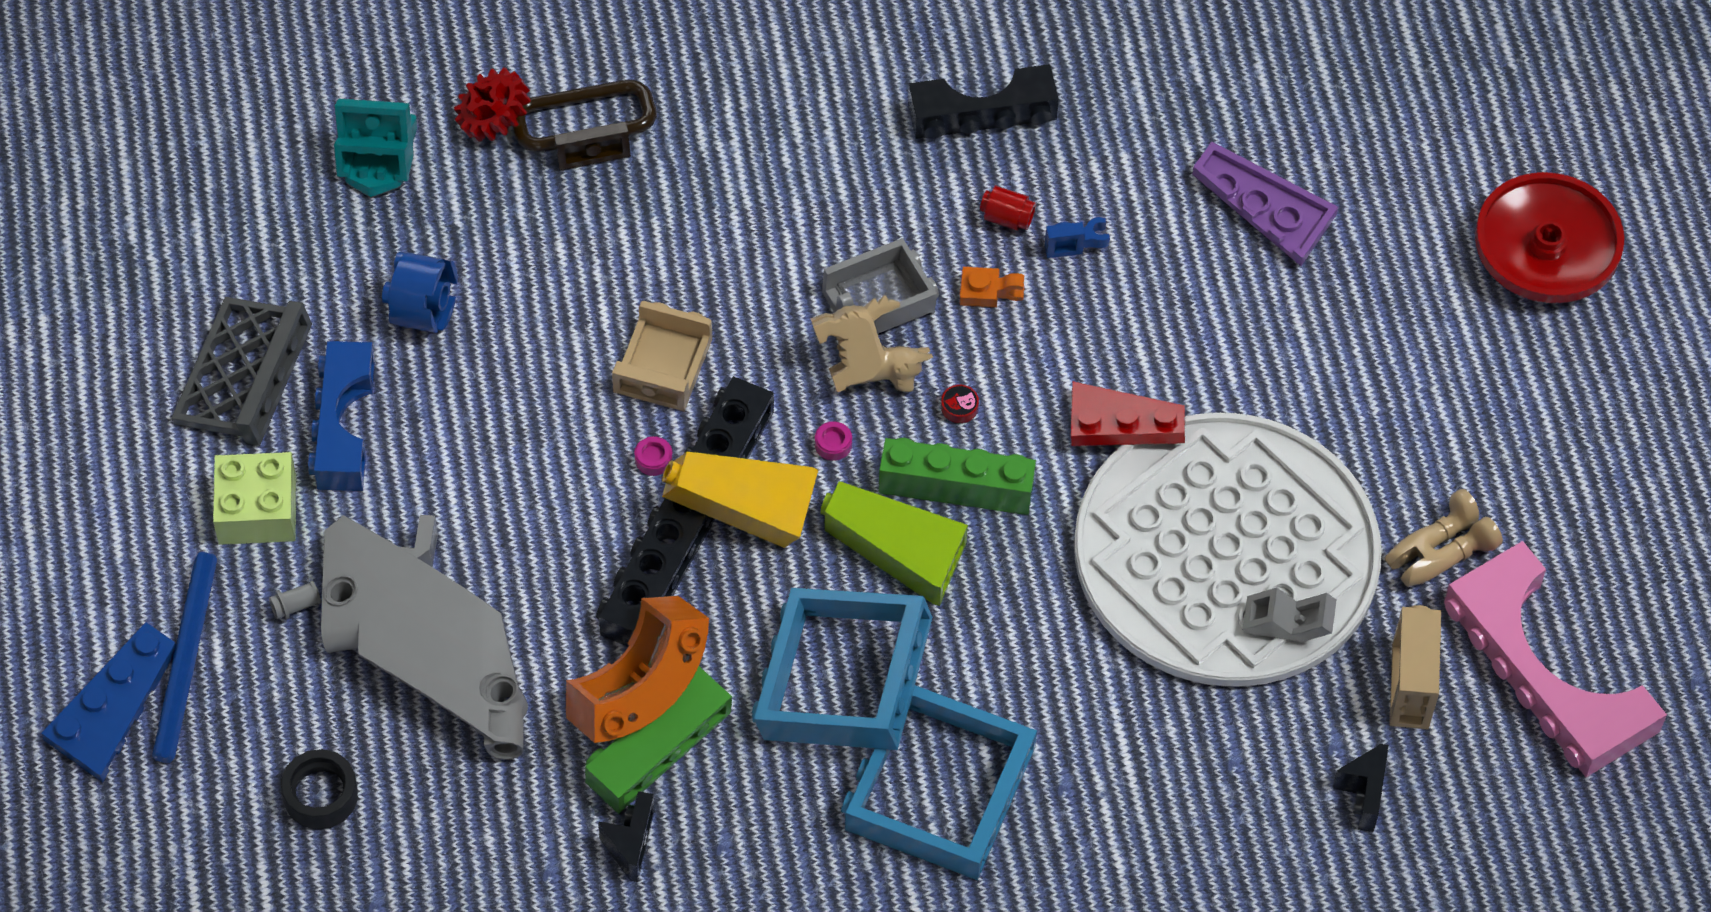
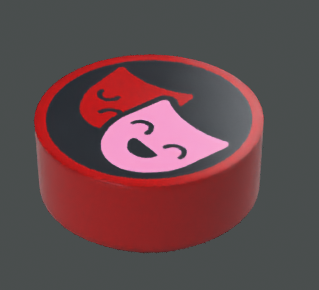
M953 385L944 391L941 399V411L949 421L966 423L977 415L979 397L971 387Z

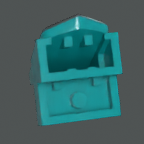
M338 99L335 104L338 138L334 143L337 177H345L347 184L371 198L399 188L404 181L409 180L414 156L413 142L417 130V117L414 114H410V104Z

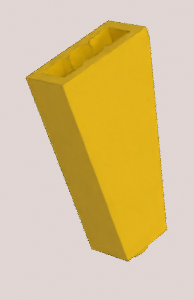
M687 451L675 461L671 460L667 464L662 476V481L666 483L662 497L785 548L801 536L818 469L809 466Z

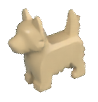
M883 295L878 302L876 298H873L864 307L855 305L845 306L833 314L824 313L810 318L819 344L826 342L829 336H834L838 340L837 349L839 350L841 362L829 368L837 392L845 390L850 385L881 380H890L897 391H913L915 376L919 375L922 371V362L933 358V355L928 353L930 352L929 347L911 348L896 346L886 348L880 342L874 323L883 314L899 308V301L888 300L887 296Z

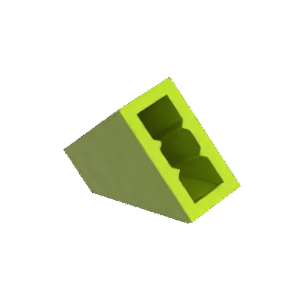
M839 481L834 493H827L821 506L820 514L825 515V531L920 596H924L932 604L940 606L966 546L968 525Z

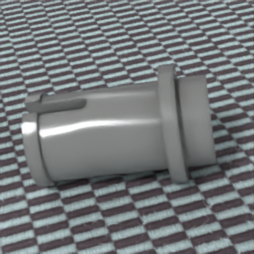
M310 581L308 584L283 593L280 590L275 591V595L269 597V602L276 619L284 617L287 620L290 619V614L321 604V598L314 581Z

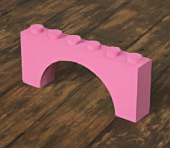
M1521 541L1450 583L1444 600L1445 608L1448 615L1454 621H1459L1466 629L1473 646L1480 651L1483 650L1492 661L1496 674L1501 679H1506L1514 688L1521 705L1526 709L1530 708L1539 719L1543 732L1549 738H1554L1561 746L1568 763L1574 768H1579L1583 775L1588 777L1660 733L1667 714L1643 685L1617 694L1588 692L1562 681L1537 659L1524 635L1521 607L1527 598L1541 587L1546 568L1528 546Z

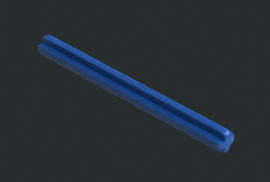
M199 552L194 560L152 753L155 761L165 764L171 763L176 755L217 564V557L207 552Z

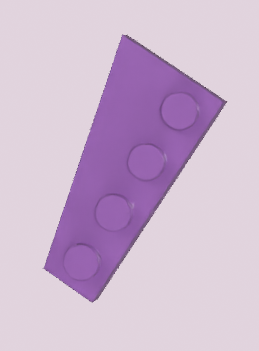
M1214 142L1209 144L1193 167L1192 175L1300 266L1305 262L1337 215L1338 206Z

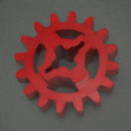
M494 68L490 69L488 77L485 78L481 74L477 75L478 82L474 84L467 83L468 92L458 95L462 104L454 107V111L458 114L455 121L469 138L474 136L478 142H481L487 136L490 141H494L496 133L501 132L502 135H507L508 127L511 125L517 127L519 125L516 118L527 114L523 106L531 102V99L526 95L530 90L515 71L510 73L507 68H503L499 74Z

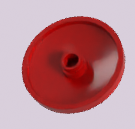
M1537 172L1512 178L1501 184L1488 196L1478 216L1475 229V243L1482 264L1489 274L1503 287L1533 301L1565 303L1588 297L1610 281L1619 266L1623 253L1624 230L1621 219L1613 205L1593 186L1568 175Z

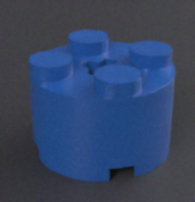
M398 252L394 261L392 281H387L382 291V302L388 304L389 323L399 327L438 333V330L443 331L450 321L455 306L456 296L449 295L450 285H457L458 280L455 263L442 258Z

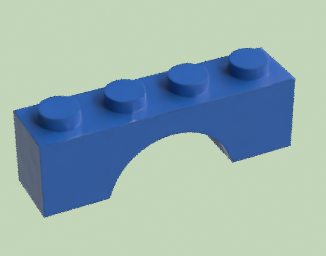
M327 341L326 356H319L318 374L319 378H323L322 388H316L315 409L320 410L319 420H313L312 442L317 443L316 453L310 452L308 460L309 475H315L317 490L363 491L366 466L363 439L347 432L341 426L340 419L350 404L373 392L375 356L372 342Z

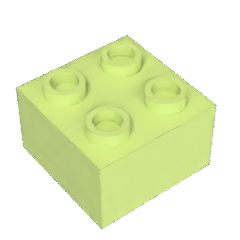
M292 452L215 455L213 523L219 545L296 541V472Z

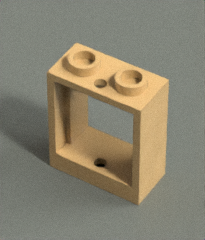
M1422 605L1402 607L1392 642L1390 726L1429 729L1439 696L1441 610H1433Z

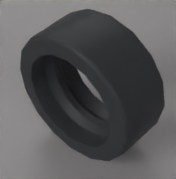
M325 749L310 750L296 756L285 767L281 778L283 803L290 817L301 826L315 830L332 828L344 822L354 811L358 800L356 776L349 761L340 754ZM325 771L333 773L341 779L343 783L341 796L327 806H306L296 796L297 784L304 777L314 772Z

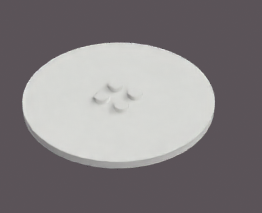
M1204 413L1185 416V443L1121 445L1107 458L1089 483L1080 504L1074 538L1075 563L1082 590L1093 612L1109 633L1131 653L1168 674L1185 680L1217 686L1268 684L1290 678L1320 664L1345 644L1360 626L1375 595L1381 569V539L1376 516L1363 488L1350 470L1328 449L1309 436L1287 425L1269 419L1237 413ZM1273 588H1279L1295 601L1328 593L1337 599L1332 634L1299 642L1246 633L1242 629L1247 596Z

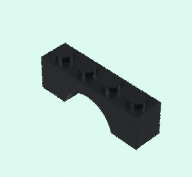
M1050 64L1015 69L1013 78L1008 86L999 93L988 97H970L954 90L945 79L909 83L908 108L915 139H935L943 135L971 134L979 130L1007 129L1016 125L1043 124L1048 121L1057 120L1059 98Z

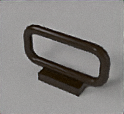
M632 79L619 80L530 97L531 102L524 105L523 108L529 114L549 108L623 94H633L638 97L643 114L640 118L541 138L532 137L529 134L525 120L526 115L518 116L516 120L519 125L512 127L519 145L526 150L533 152L556 150L559 170L631 157L629 136L642 133L653 126L657 118V109L652 93L646 85Z

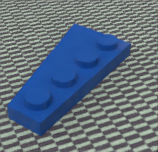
M145 622L41 733L43 740L103 783L109 773L108 767L116 754L119 755L126 742L125 737L134 721L137 722L142 714L146 699L151 691H155L174 657L176 643Z

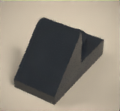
M1379 744L1341 767L1335 774L1333 789L1356 793L1353 814L1360 815L1358 830L1374 832L1379 815L1389 745Z
M640 791L637 793L635 805H628L624 826L605 822L598 823L601 842L628 879L633 882L639 881L655 812L654 794Z

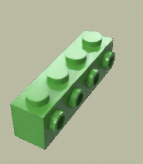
M885 438L879 469L878 493L1029 515L1036 460L1027 459L1018 454L1006 456L989 453L983 449L965 450L952 448L943 443L931 445L917 443L908 438Z
M698 666L686 690L664 714L642 729L627 736L614 739L615 741L605 750L599 748L588 758L585 764V783L619 814L637 798L638 791L644 792L731 713L732 696Z

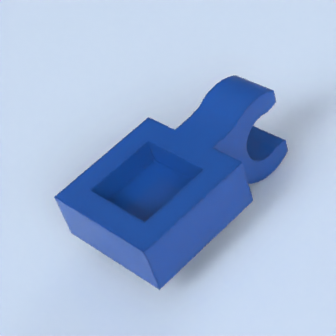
M1093 218L1085 227L1083 222H1060L1052 226H1046L1044 247L1047 259L1083 254V249L1088 247L1105 248L1109 246V234L1099 235L1095 233L1096 231L1106 229V218Z

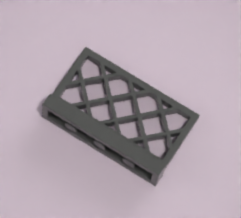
M225 297L171 417L174 425L242 436L246 444L260 446L312 326L303 303L289 301L287 306L284 307ZM232 310L246 312L249 316L231 327L227 324ZM270 317L281 318L278 326L263 333L259 323ZM254 326L259 336L239 345L235 336ZM231 338L236 348L216 357L213 353L216 346ZM265 344L267 348L265 356L250 363L245 354ZM241 356L246 366L226 376L221 366ZM218 369L222 378L202 388L200 384L202 377ZM252 375L254 378L252 386L236 394L232 384ZM228 387L232 397L212 406L208 397ZM203 399L209 408L196 416L186 414L190 406ZM237 405L239 406L241 411L235 423L221 421L218 415Z

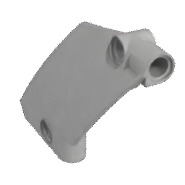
M341 516L324 531L321 635L326 652L332 653L358 649V655L415 689L473 727L479 734L484 736V746L492 757L507 760L521 756L523 754L524 740L523 718L527 713L528 703L517 682L501 613L404 549L348 517ZM510 697L507 701L502 702L505 698Z

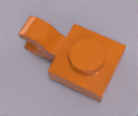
M963 266L960 305L997 308L998 298L1022 301L1024 300L1025 288L1024 275L1011 273L1000 278V269Z

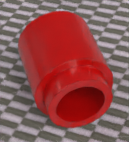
M996 185L992 192L985 191L980 204V211L985 212L984 220L1016 231L1019 228L1028 230L1036 209V202L1030 201L1029 196Z

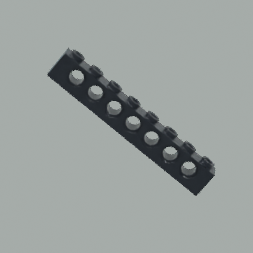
M733 376L727 388L721 387L718 391L713 405L715 409L710 418L707 416L703 418L697 432L698 440L694 447L688 446L685 452L748 459L774 413V392ZM730 420L741 421L737 424L728 423ZM715 449L724 450L722 453H713L711 451ZM667 498L664 499L660 507L655 506L647 522L648 530L644 537L638 536L631 549L630 557L632 558L627 567L622 566L618 570L613 583L614 591L610 598L604 597L598 607L596 618L599 619L601 636L629 647L627 643L635 630L641 603L629 605L627 602L630 600L641 601V598L673 596L715 520L714 518L690 509L692 511L689 513H680L678 510L690 508ZM664 539L675 540V542L670 544H665L660 541ZM648 569H655L659 571L655 574L644 573V571Z

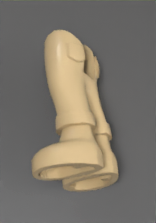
M1459 489L1450 496V513L1447 517L1443 516L1436 520L1434 524L1408 535L1386 555L1385 561L1392 569L1402 567L1417 556L1420 558L1401 577L1402 582L1407 587L1420 585L1431 580L1460 561H1465L1473 554V551H1493L1502 545L1503 538L1498 526L1487 516L1479 520L1477 503L1467 490ZM1470 528L1469 532L1464 536L1455 538L1451 543L1440 549H1434L1441 543L1453 538L1457 533Z

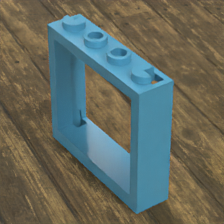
M791 588L787 603H783L781 607V625L778 635H774L772 639V657L769 667L765 668L762 673L760 699L754 703L752 709V720L756 723L763 739L769 741L898 750L933 618L924 596ZM806 616L901 622L876 718L780 711Z
M915 685L909 709L1013 747L973 840L968 848L864 808L890 752L888 749L874 748L870 760L866 758L862 760L856 775V780L859 781L855 793L851 791L847 793L841 808V812L845 814V830L978 880L1035 750L1037 730Z

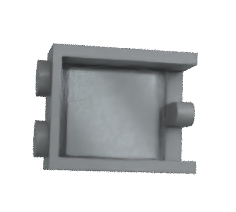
M903 238L824 269L822 293L834 313L845 306L855 305L864 307L873 298H876L878 302L883 295L887 296L888 300L892 299L900 302L899 308L883 314L874 321L877 334L926 314H935L936 299L939 297L938 287L932 277L927 278L922 270L919 255L914 249H909Z

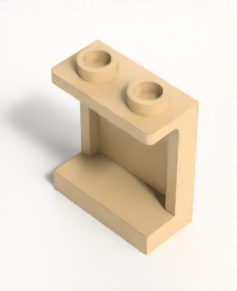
M641 301L639 305V319L622 362H616L612 372L613 392L685 412L712 341V320L700 313H687L672 309L660 302L650 303Z

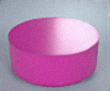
M824 423L815 433V449L824 459L831 461L841 460L852 449V433L843 423Z
M660 437L644 438L637 444L634 451L637 468L642 473L650 476L663 474L667 464L673 460L670 444Z

